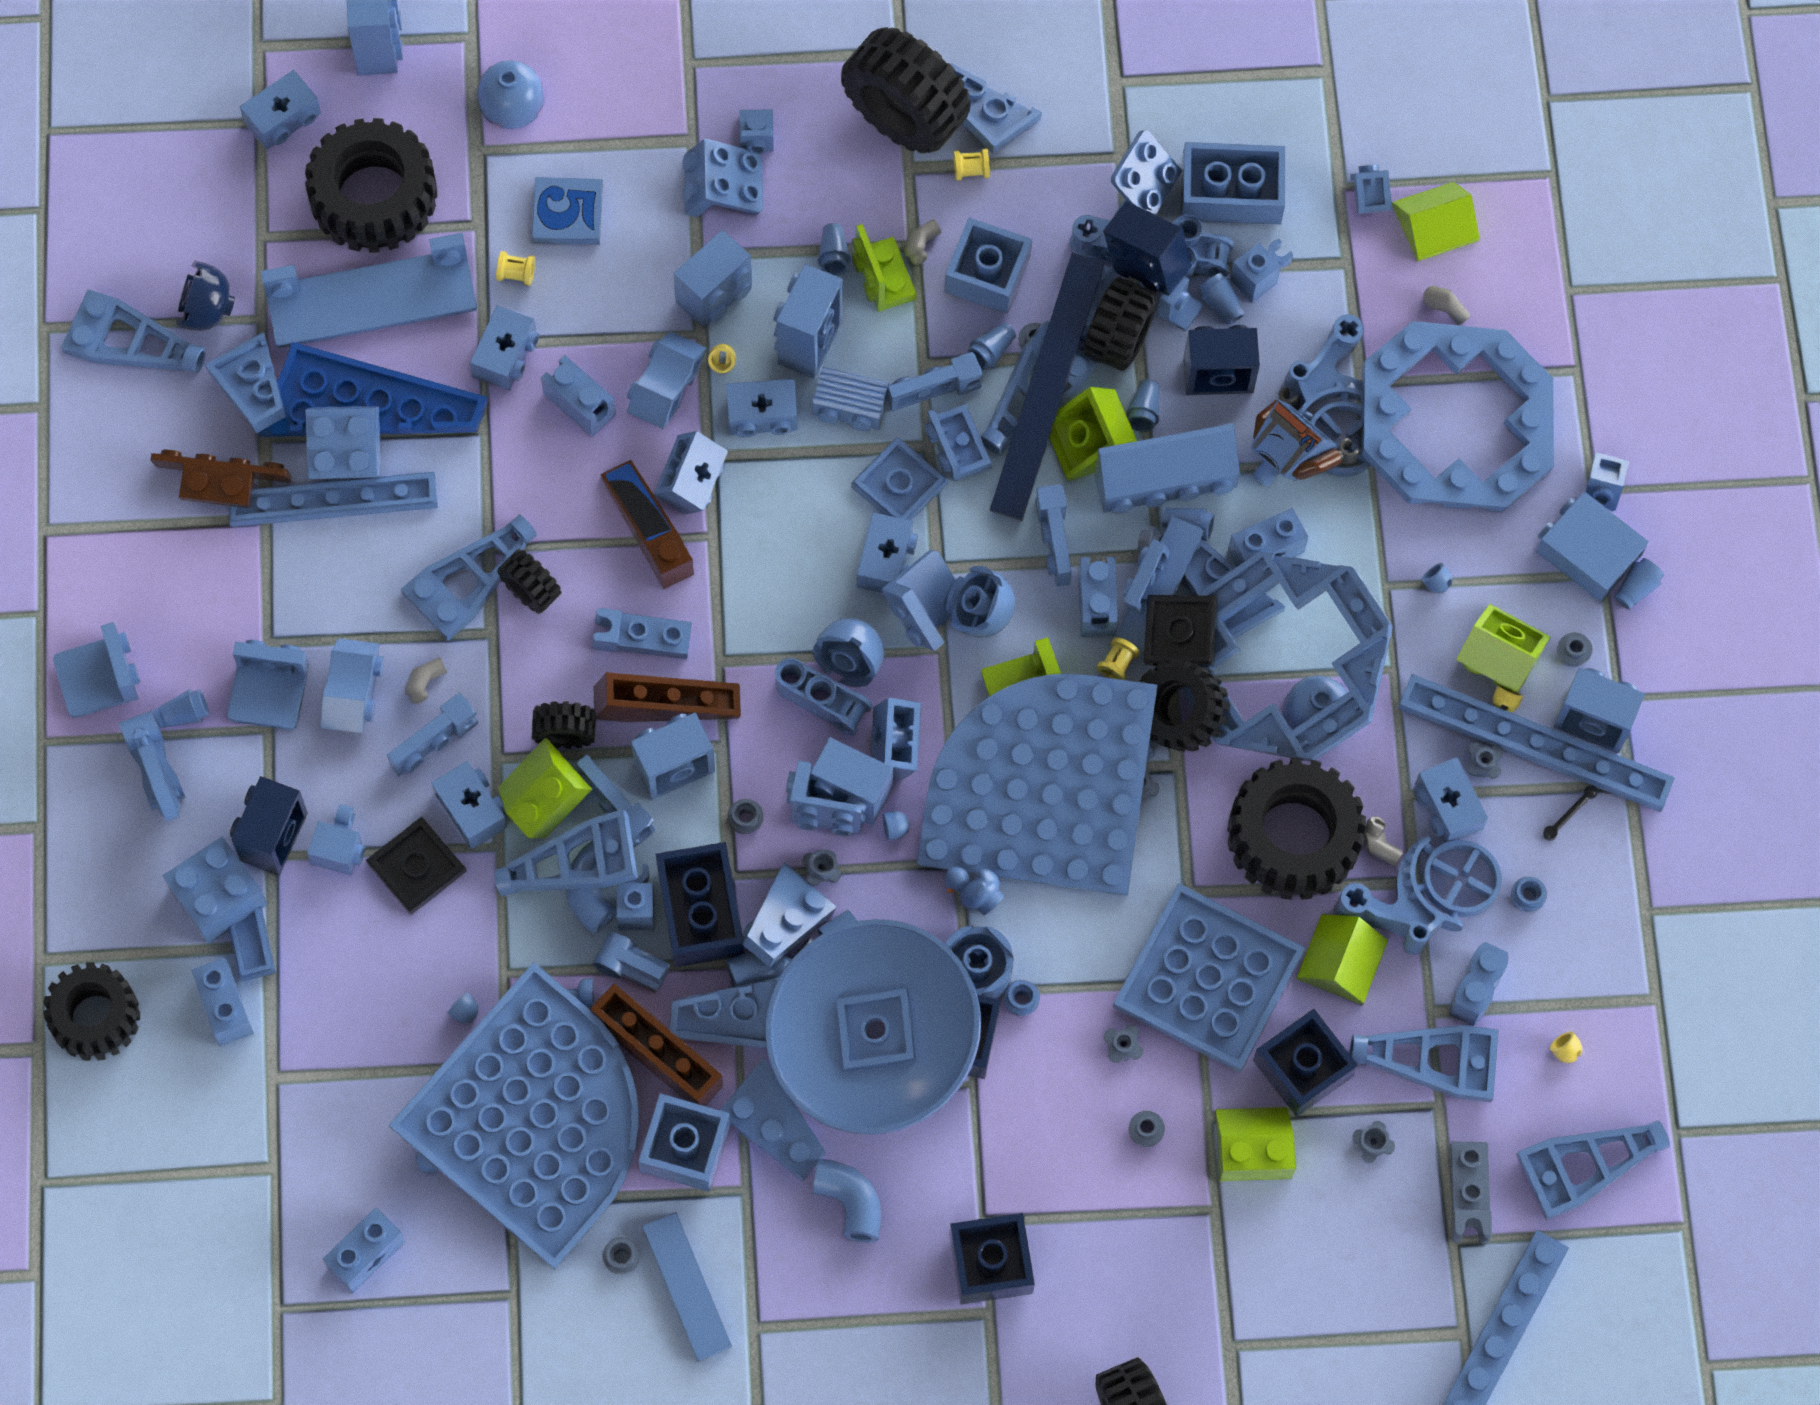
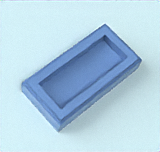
M261 906L251 911V915L237 925L233 923L229 927L241 982L276 974Z

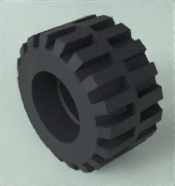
M1117 277L1111 282L1096 309L1088 329L1084 344L1085 355L1118 370L1124 371L1137 356L1150 328L1157 307V293L1121 277Z
M1171 660L1170 664L1161 662L1157 664L1158 671L1149 669L1145 673L1148 677L1146 682L1142 680L1139 682L1157 685L1150 740L1157 742L1158 745L1185 752V750L1197 751L1199 750V745L1207 747L1212 744L1210 737L1218 738L1222 733L1218 729L1220 724L1226 725L1228 718L1223 716L1224 711L1230 710V703L1223 700L1224 697L1228 696L1226 688L1219 686L1222 683L1219 677L1211 674L1212 671L1204 667L1180 660ZM1189 686L1195 699L1193 712L1185 722L1174 726L1168 714L1170 699L1179 689Z
M86 962L85 969H81L78 964L71 966L72 973L66 975L64 971L58 975L60 982L58 984L51 982L48 987L51 995L45 996L43 1001L46 1010L43 1011L44 1019L48 1024L46 1026L57 1044L62 1049L65 1048L67 1053L73 1057H76L78 1054L82 1060L90 1061L91 1056H95L100 1061L106 1059L105 1053L111 1052L113 1056L120 1053L117 1047L121 1044L127 1047L132 1042L129 1038L130 1033L136 1035L139 1028L136 1024V1021L140 1020V1011L137 1007L139 1003L133 990L122 974L117 970L112 972L108 965L101 964L100 968H97L94 962ZM93 996H102L111 1000L110 1013L102 1023L88 1028L73 1024V1013L83 1000Z
M1139 1357L1096 1374L1095 1386L1101 1405H1167L1151 1370Z

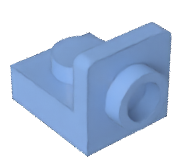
M773 109L740 110V148L757 154L774 151Z
M1378 164L1358 166L1359 173L1350 174V180H1354L1357 214L1392 210L1389 170L1379 171Z
M1185 276L1169 296L1164 293L1161 295L1157 316L1182 331L1188 330L1203 307L1200 301L1191 297L1187 292L1190 279Z
M1596 452L1585 492L1608 510L1615 511L1624 487L1629 461Z

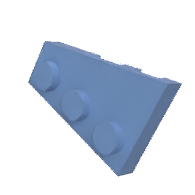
M264 332L205 364L208 374L256 434L286 417Z
M784 862L742 945L764 964L771 967L828 920L837 907Z

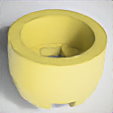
M727 344L714 346L708 357L710 368L717 373H727L733 369L736 362L734 349ZM721 351L726 352L725 364L719 363Z
M1498 685L1493 694L1492 703L1493 706L1501 708L1503 704L1505 705L1504 710L1512 713L1519 707L1523 696L1514 691H1507Z
M1569 1031L1557 1037L1552 1042L1550 1050L1561 1062L1573 1063L1582 1054V1045L1577 1036L1572 1031Z

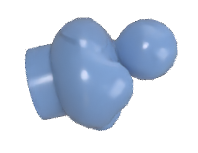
M961 867L949 869L945 875V883L948 887L947 893L959 891L960 902L965 908L978 909L984 916L994 909L1005 897L998 890L1000 886L999 878L992 871L981 869L980 875L969 883V874L965 869Z

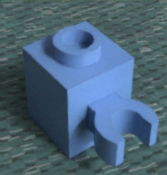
M1280 239L1271 242L1268 251L1258 242L1233 262L1230 280L1252 303L1277 284L1280 269L1288 266L1292 261L1293 253L1291 251L1285 256H1278L1275 251L1281 248L1282 241Z
M340 804L334 825L320 821L317 822L307 852L311 865L352 875L355 865H361L365 854V845H362L359 832L351 830L356 816L353 813L354 807Z
M647 864L642 865L643 872L638 879L617 885L618 930H654L653 883H647L650 877Z

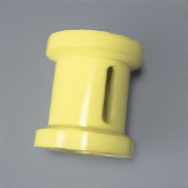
M987 148L981 149V152L961 154L959 150L953 151L956 181H960L962 177L982 175L984 178H990Z
M501 251L497 262L496 280L503 281L505 278L523 281L524 285L531 286L535 271V256L529 255L528 258L510 256L507 252Z
M1114 637L1110 643L1112 648L1105 660L1098 663L1096 669L1106 678L1125 680L1126 670L1132 660L1138 658L1140 651L1131 642L1120 637Z

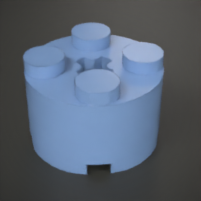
M965 926L954 932L948 938L945 945L952 950L968 971L977 995L996 999L1001 997L1009 986L1012 977L1013 954L1009 941L1001 932L988 926ZM971 962H973L976 965L982 962L983 968H972L970 967Z

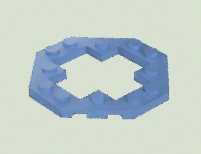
M1412 321L1364 361L1362 365L1363 396L1361 423H1363V438L1361 440V455L1408 504L1422 505L1424 502L1442 504V507L1462 509L1481 507L1489 508V511L1504 512L1553 469V377L1507 330ZM1432 351L1456 375L1480 355L1525 402L1509 415L1503 423L1525 447L1484 482L1460 458L1435 478L1389 431L1409 415L1412 410L1390 386Z
M1258 552L1201 592V596L1218 597L1214 667L1204 668L1212 671L1211 674L1215 675L1212 669L1241 650L1223 622L1280 583L1298 610L1327 591L1354 632L1360 644L1332 662L1333 667L1349 692L1294 730L1291 729L1274 703L1245 722L1228 695L1223 698L1224 701L1230 703V710L1224 711L1223 715L1228 718L1227 724H1220L1218 729L1222 733L1218 738L1213 736L1212 738L1215 743L1221 746L1287 758H1302L1303 761L1311 762L1312 759L1317 760L1372 722L1393 625L1353 567L1323 564L1319 561L1295 557L1287 558ZM1189 686L1181 688L1194 708L1195 699Z

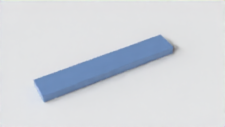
M435 472L378 478L253 488L249 508L229 506L231 527L438 508Z

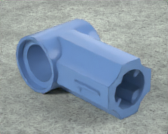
M609 932L592 963L595 968L608 976L617 979L624 977L654 993L661 988L670 968L669 963L638 949L633 941L616 932Z

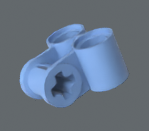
M1184 214L1179 216L1174 221V224L1182 227L1183 232L1193 235L1192 238H1185L1192 264L1185 277L1190 279L1189 282L1192 280L1194 273L1210 278L1218 273H1222L1224 277H1227L1229 274L1227 261L1229 252L1234 248V242L1223 235L1202 233L1203 225L1194 215Z

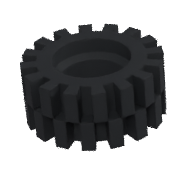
M517 549L497 569V573L500 575L501 581L506 583V588L511 590L513 595L519 598L523 605H528L530 610L540 614L562 594L561 588L556 584V579L549 575L550 572L544 569L538 560L535 561L533 556L527 555L524 550L520 551V549Z
M553 701L551 705L542 703L541 706L537 705L534 707L531 738L539 744L546 738L557 749L560 746L565 747V749H571V746L582 748V745L589 746L595 742L596 713L594 709H590V706H581V703L576 702L569 704V701H563V704H558L557 701Z

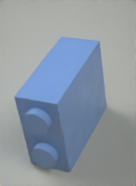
M1584 491L1577 500L1571 497L1564 504L1559 512L1562 517L1555 524L1550 521L1538 535L1541 542L1536 552L1599 602H1602L1631 570L1634 563L1638 562L1644 555L1649 541Z

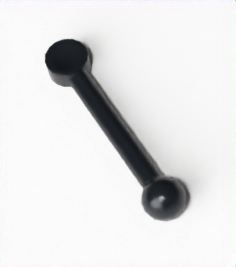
M1587 786L1584 789V795L1553 826L1550 825L1544 829L1543 836L1546 840L1553 841L1556 839L1558 830L1588 799H1593L1597 796L1598 791L1596 787Z

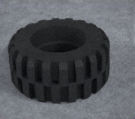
M884 27L872 31L842 67L841 83L845 87L844 92L847 98L852 100L854 108L860 111L864 116L863 118L869 124L874 125L883 136H888L892 142L897 145L901 144L910 151L917 150L918 153L924 154L939 150L968 117L970 112L971 100H969L968 89L964 88V82L960 76L956 75L955 69L950 63H946L942 59V55L936 50L933 51L929 48L927 43L921 39L917 40L906 31L900 32L899 29L893 27Z
M364 118L354 120V125L347 127L343 123L335 127L336 133L333 135L330 133L324 135L320 139L322 147L316 146L313 148L309 155L311 162L306 164L305 169L307 180L305 186L314 219L318 220L319 228L324 234H331L332 241L340 246L347 242L350 250L360 252L361 248L364 247L368 248L369 253L380 252L379 248L388 246L389 250L398 248V242L404 240L408 243L416 237V229L419 231L424 230L428 224L427 216H432L436 207L437 184L429 151L424 143L419 142L418 136L414 132L407 130L404 133L403 126L394 121L387 125L384 123V119L373 118L372 122H364ZM367 167H384L396 172L403 179L399 189L391 197L375 204H359L347 199L340 193L344 182L349 176Z
M1291 758L1288 765H1283L1281 759L1270 763L1268 770L1261 767L1253 772L1251 780H1245L1239 789L1238 796L1235 797L1227 828L1229 832L1227 841L1229 851L1235 853L1233 861L1237 869L1244 868L1246 870L1244 878L1251 884H1254L1256 881L1262 883L1261 891L1271 895L1272 890L1282 892L1281 898L1289 900L1292 899L1293 894L1300 893L1301 900L1312 898L1315 891L1323 895L1332 890L1334 883L1340 885L1347 878L1349 870L1353 869L1359 856L1366 828V816L1361 815L1364 807L1361 798L1358 796L1353 797L1352 794L1355 788L1349 780H1345L1342 783L1338 779L1340 772L1332 767L1329 771L1321 769L1322 762L1312 759L1311 764L1307 765L1302 764V758ZM1286 803L1308 806L1315 810L1326 822L1329 829V839L1322 849L1311 854L1295 855L1282 851L1269 840L1264 831L1263 822L1267 812L1276 806Z

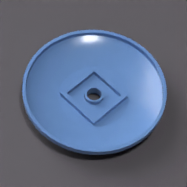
M884 919L847 923L820 935L806 945L791 960L781 974L771 996L766 1018L768 1056L776 1078L785 1093L799 1108L818 1122L843 1132L863 1135L900 1131L927 1119L942 1108L959 1090L970 1072L977 1054L981 1032V1012L978 996L970 975L959 958L948 946L929 932L904 922ZM876 1021L884 1022L886 1026L884 1035L878 1039L869 1038L867 1034L868 1027Z

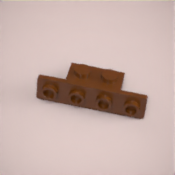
M168 449L161 450V454L151 453L150 461L155 467L183 470L179 498L184 501L249 508L254 479L291 483L292 475L287 469H284V465L276 462H264L263 466L250 465L249 460L242 458H230L229 462L216 461V457L209 454L199 453L195 455V458L182 457V453L179 451Z

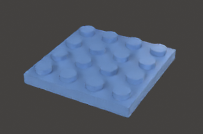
M1178 883L1113 1003V1008L1241 1073L1297 967L1305 947Z

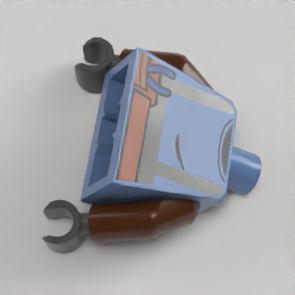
M1288 388L1281 389L1279 399L1274 400L1256 416L1253 434L1254 441L1251 448L1264 460L1252 475L1266 487L1270 486L1279 473L1292 481L1304 480L1340 465L1341 462L1348 465L1355 463L1358 459L1359 449L1352 453L1345 451L1352 446V440L1348 438L1340 442L1339 450L1333 449L1336 444L1297 411L1300 408L1299 395L1297 394L1293 399L1288 400L1290 398V390Z

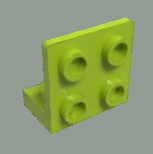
M863 224L856 225V238L852 239L855 253L851 254L856 272H863L866 282L863 283V288L867 300L875 302L878 312L916 300V291L894 236L870 243Z
M1048 637L1035 641L1033 654L981 670L989 697L1010 685L1030 678L1061 674Z

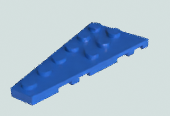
M292 342L277 381L286 417L258 433L260 437L306 436V409L310 407L379 406L380 434L477 432L488 400L486 396Z

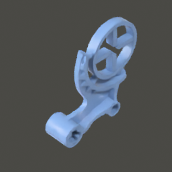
M1350 314L1338 317L1318 356L1309 365L1303 361L1294 362L1284 380L1285 386L1300 397L1302 407L1299 413L1313 425L1319 420L1336 438L1341 435L1342 429L1327 413L1345 410L1361 416V405L1349 402V398L1362 402L1363 382L1343 375L1336 369V363L1346 354L1354 351L1363 335L1364 328L1361 320ZM1340 397V401L1323 406L1315 415L1308 412L1312 406L1323 400ZM1361 419L1347 430V438H1351L1363 428ZM1340 439L1334 441L1336 445L1333 449H1339ZM1352 441V446L1347 450L1352 453L1359 449L1357 461L1360 465L1354 467L1336 466L1326 472L1336 476H1353L1365 471L1371 464L1361 455V449Z
M150 710L118 722L130 754L141 769L143 788L151 809L158 808L166 822L180 818L179 812L181 807L178 800L186 797L177 774L167 761L165 743L153 711Z
M1424 835L1411 846L1400 864L1396 878V903L1386 904L1374 898L1369 889L1364 885L1351 883L1342 890L1336 903L1335 914L1357 916L1372 928L1391 931L1404 938L1403 947L1407 953L1417 955L1423 951L1428 939L1440 928L1449 931H1461L1463 922L1458 917L1478 915L1486 911L1493 904L1502 884L1500 866L1495 857L1486 848L1477 843L1467 840H1454L1446 842L1435 849L1430 844V837ZM1424 850L1430 856L1423 869V883L1417 885L1415 867L1417 858ZM1452 850L1471 852L1472 854L1461 872L1464 877L1468 876L1478 856L1483 859L1493 874L1494 889L1472 877L1467 879L1465 886L1488 899L1473 907L1452 905L1463 885L1461 880L1456 881L1446 901L1442 899L1431 883L1430 868L1452 880L1457 878L1459 871L1440 861L1437 857ZM1422 892H1425L1426 895H1427V897L1429 898V900H1430L1438 909H1440L1441 911H1443V912L1449 914V916H1447V915H1445V914H1443V913L1437 911L1435 908H1433V907L1426 901V899L1423 897V895H1422L1421 893H1422ZM1350 901L1358 904L1357 908L1349 905Z

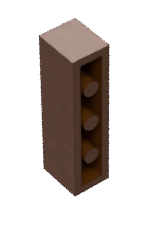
M615 983L590 1008V1011L603 1022L618 1044L685 1101L706 1106L723 1087L721 1073Z

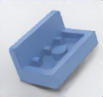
M966 404L938 415L934 409L927 411L928 423L924 424L925 432L931 444L937 443L940 453L937 454L939 465L943 473L949 471L953 482L992 468V462Z

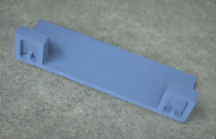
M463 233L429 239L432 252L429 255L298 279L295 265L261 271L276 347L285 348L290 347L292 342L306 344L476 311L477 303Z

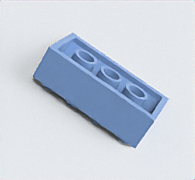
M1234 424L1098 448L1094 476L1103 513L1113 511V513L1120 514L1128 512L1136 506L1157 507L1163 505L1168 500L1180 498L1181 501H1189L1199 497L1200 494L1213 492L1216 495H1221L1232 491L1233 488H1237L1240 471Z

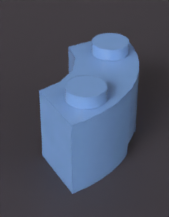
M672 331L661 340L657 339L649 352L651 360L648 367L638 381H633L628 390L627 399L630 400L627 413L664 429L681 406L684 389L687 385H692L707 347Z
M337 639L331 650L328 679L322 695L320 728L363 733L366 722H373L376 708L375 701H372L376 677H382L384 669V656H379L380 643Z

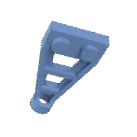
M89 289L61 346L63 353L93 363L180 371L187 370L196 374L201 370L206 357V349L204 347L185 341L120 299ZM115 321H123L135 329L136 334L129 347L116 348L108 347L104 344ZM147 335H153L167 343L161 356L140 353Z
M1048 320L1041 324L1023 347L988 428L981 436L984 446L995 454L1001 455L1012 441L1018 420L1008 412V408L1017 393L1020 392L1026 397L1029 388L1028 377L1033 366L1037 363L1049 325ZM1079 348L1061 403L1079 390L1098 365Z
M519 514L505 527L427 566L402 587L401 592L431 625L449 641L476 617L501 582L497 569L517 549H520V551L524 550L526 544L535 538L537 533L532 525ZM513 533L517 536L518 541L511 538ZM496 548L503 555V559L492 572L485 573L474 562V559L487 549ZM468 569L477 577L478 582L468 598L459 600L444 585V579L458 570Z
M622 809L590 818L510 862L508 866L495 869L494 878L499 893L502 896H507L520 891L607 888L638 879L628 813ZM587 841H593L597 862L596 867L589 871L572 870L569 858L570 852ZM558 855L560 874L552 877L538 878L536 864L543 859Z
M1458 1025L1368 1036L1353 1034L1350 1055L1357 1064L1373 1066L1454 1098L1492 1102L1494 1098L1499 1030ZM1397 1044L1418 1045L1420 1048L1418 1066L1412 1067L1395 1062L1392 1059L1393 1046ZM1450 1044L1458 1048V1070L1455 1075L1447 1076L1430 1068L1428 1065V1052L1432 1047ZM1368 1045H1372L1373 1047V1053L1371 1055L1367 1054Z
M1658 1120L1644 1126L1550 1138L1518 1151L1516 1156L1547 1221L1581 1207L1654 1152L1669 1148L1670 1141L1664 1126ZM1644 1135L1646 1136V1139H1647V1141H1648L1649 1144H1647V1143L1644 1141ZM1615 1141H1622L1629 1153L1628 1158L1613 1167H1607L1599 1147ZM1571 1153H1588L1591 1155L1596 1166L1595 1174L1580 1185L1572 1184L1562 1164V1157Z

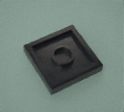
M1148 595L1143 663L1146 666H1157L1161 662L1170 664L1171 660H1180L1203 667H1214L1218 597Z
M422 816L366 859L369 867L410 915L414 914L467 872L465 866Z

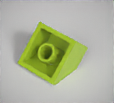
M1088 387L1061 407L1057 412L1049 437L1067 481H1073L1095 473L1098 448L1137 441L1116 390L1099 387Z
M1489 604L1473 626L1456 660L1463 663L1464 668L1474 674H1483L1494 680L1495 685H1499L1507 691L1518 693L1551 636Z
M546 738L498 787L506 814L528 838H546L592 790L588 783Z
M1288 1107L1215 1110L1219 1182L1292 1179L1296 1170L1294 1133Z

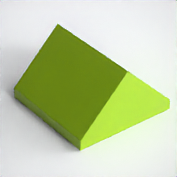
M1454 181L1392 202V207L1417 262L1477 242L1480 239L1472 195Z
M1321 914L1296 979L1363 1005L1388 940L1360 917Z

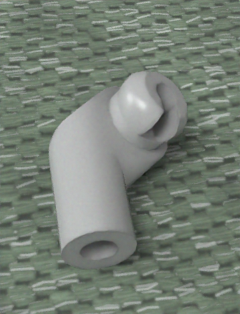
M934 219L915 229L907 237L904 252L906 257L910 258V262L913 265H919L927 260L928 255L924 251L926 242L941 234V229Z
M1430 286L1425 290L1423 301L1430 309L1448 313L1457 325L1464 323L1470 317L1469 312L1451 290L1437 286Z
M440 657L413 669L405 685V694L409 695L412 703L418 704L428 698V693L425 690L428 681L447 673Z
M1370 817L1367 820L1364 831V843L1367 851L1371 855L1396 867L1403 850L1387 843L1383 830L1386 826L1385 822L1380 817Z

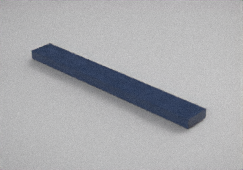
M1074 252L1071 253L990 506V512L1020 521L1024 519L1105 265L1104 261Z

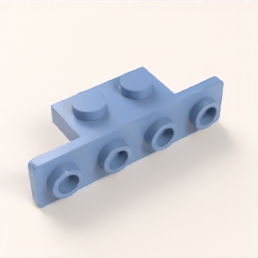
M1172 517L1161 541L1153 539L1150 546H1145L1139 555L1137 565L1140 567L1135 578H1129L1123 590L1124 603L1129 610L1116 637L1131 642L1142 654H1144L1147 596L1175 595L1203 535L1202 528Z

